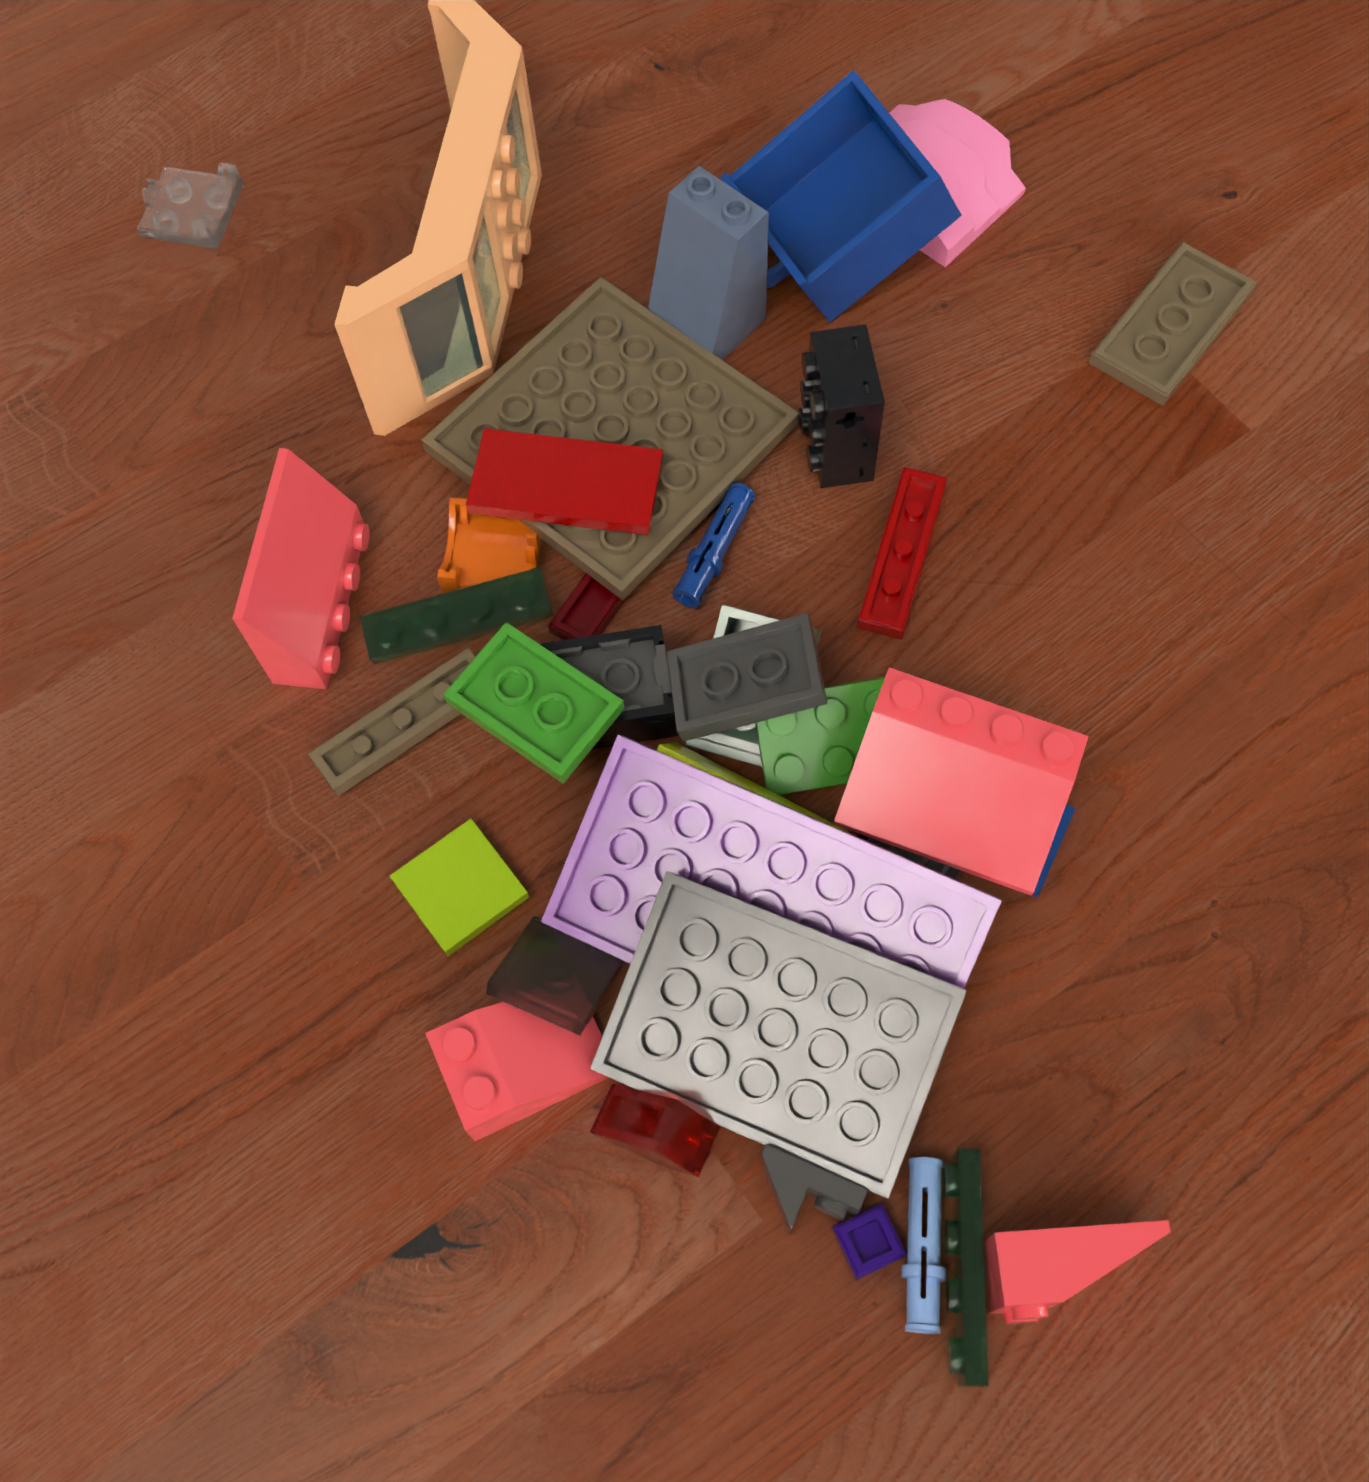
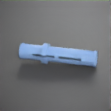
M913 1157L908 1159L910 1173L907 1213V1264L901 1266V1278L907 1279L905 1331L922 1334H940V1282L946 1281V1268L941 1267V1168H943V1161L930 1157ZM924 1192L928 1194L927 1237H922V1194ZM922 1251L927 1253L925 1299L921 1298Z

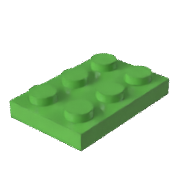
M507 622L443 694L447 704L562 784H564L625 709L624 700Z
M886 676L824 686L828 704L755 723L765 788L781 795L847 784Z

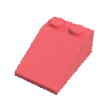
M576 979L474 1010L425 1033L463 1127L474 1141L480 1140L609 1078L590 1069L602 1035Z
M1169 1220L993 1233L979 1244L988 1314L1003 1313L1004 1324L1039 1321L1038 1319L1048 1318L1047 1308L1066 1301L1171 1232Z

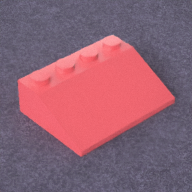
M279 448L232 619L272 684L327 690L331 673L335 674L339 668L340 649L338 643L341 632H346L349 627L350 607L348 602L351 591H356L359 586L360 567L358 561L361 551H366L368 548L370 529L368 524H364L359 509L353 501L291 450Z
M889 667L833 825L1032 896L1074 785L1089 736Z

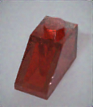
M612 1084L590 1133L665 1168L699 1177L705 1161L711 1153V1148L720 1126L677 1099Z

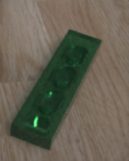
M538 567L359 617L369 659L373 664H378L499 631L506 622L511 626H517L554 616L543 572Z
M957 1149L951 1157L952 1164H944L943 1194L945 1198H953V1220H945L944 1247L946 1255H954L955 1278L946 1279L947 1313L956 1314V1337H948L947 1364L949 1374H957L958 1387L983 1388L988 1387L989 1384L980 1149Z

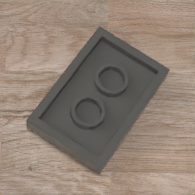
M808 613L667 651L676 729L683 742L828 704L813 624Z

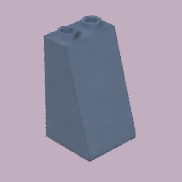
M698 166L668 193L648 310L721 360L728 356L766 319L769 212Z

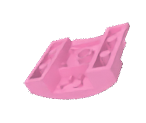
M947 99L917 106L899 104L890 112V115L941 176L962 215L920 249V251L933 260L947 267L1023 196L1026 188L1011 169L1009 140L978 115Z

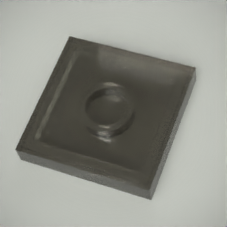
M534 915L488 980L486 994L581 1036L623 968L624 961L542 923V918Z

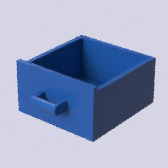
M855 70L851 71L730 176L725 172L720 177L724 183L769 212L768 244L781 261L767 270V288L775 286L788 274H791L829 323L962 216L941 176Z

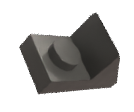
M767 1144L761 1154V1165L789 1235L806 1195L816 1199L813 1205L814 1208L831 1217L844 1220L846 1213L852 1216L858 1215L868 1189Z

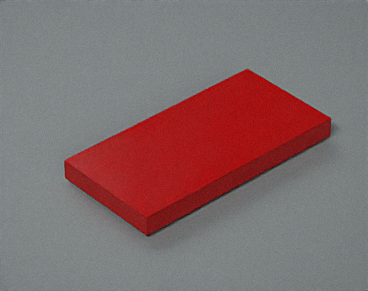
M484 428L466 501L467 512L470 514L649 535L663 463V449Z

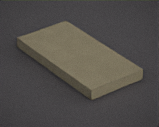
M1182 242L1091 353L1088 363L1164 406L1250 297L1257 282Z

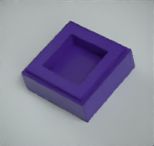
M883 1204L832 1227L856 1281L907 1256Z

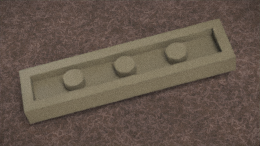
M469 647L308 753L337 796H340L461 714L446 703L443 694L476 657Z

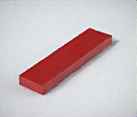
M903 467L859 614L858 629L902 640L948 477Z

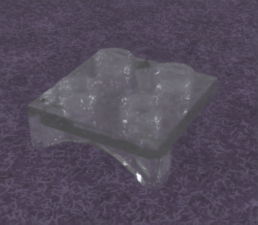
M220 162L217 174L164 166L158 182L155 179L147 178L146 183L149 189H142L146 209L137 231L140 237L218 249L244 186L236 165Z

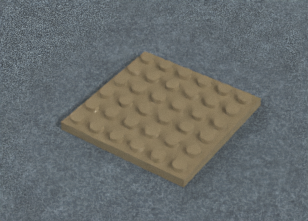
M600 277L421 441L424 451L469 485H471L484 428L663 449V463L649 535L519 520L537 533L552 548L589 574L621 600H624L724 499L731 484L735 482L740 483L799 424L800 413Z

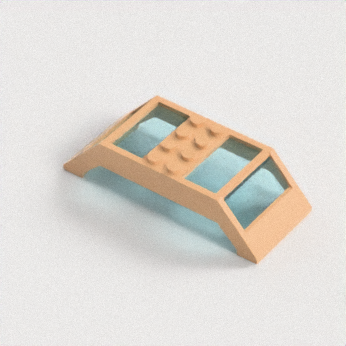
M429 0L428 2L451 113L412 254L358 287L345 286L334 324L374 435L385 436L494 374L514 289L520 288L522 285V255H528L530 251L531 231L529 226L542 172L523 49L475 0Z

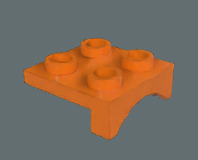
M450 498L447 547L444 560L438 569L437 575L442 593L534 598L541 538L537 533L518 519L470 514L466 508L467 499Z

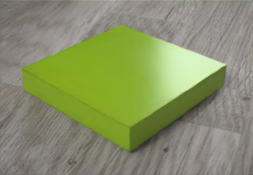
M472 819L466 821L389 876L447 957L530 898L526 889Z

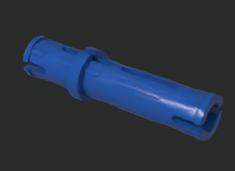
M737 482L731 484L699 546L693 548L688 554L686 560L688 566L677 587L672 592L673 598L681 605L692 609L698 608L712 578L720 575L724 566L722 559L737 534L751 504L755 501V493L748 486Z

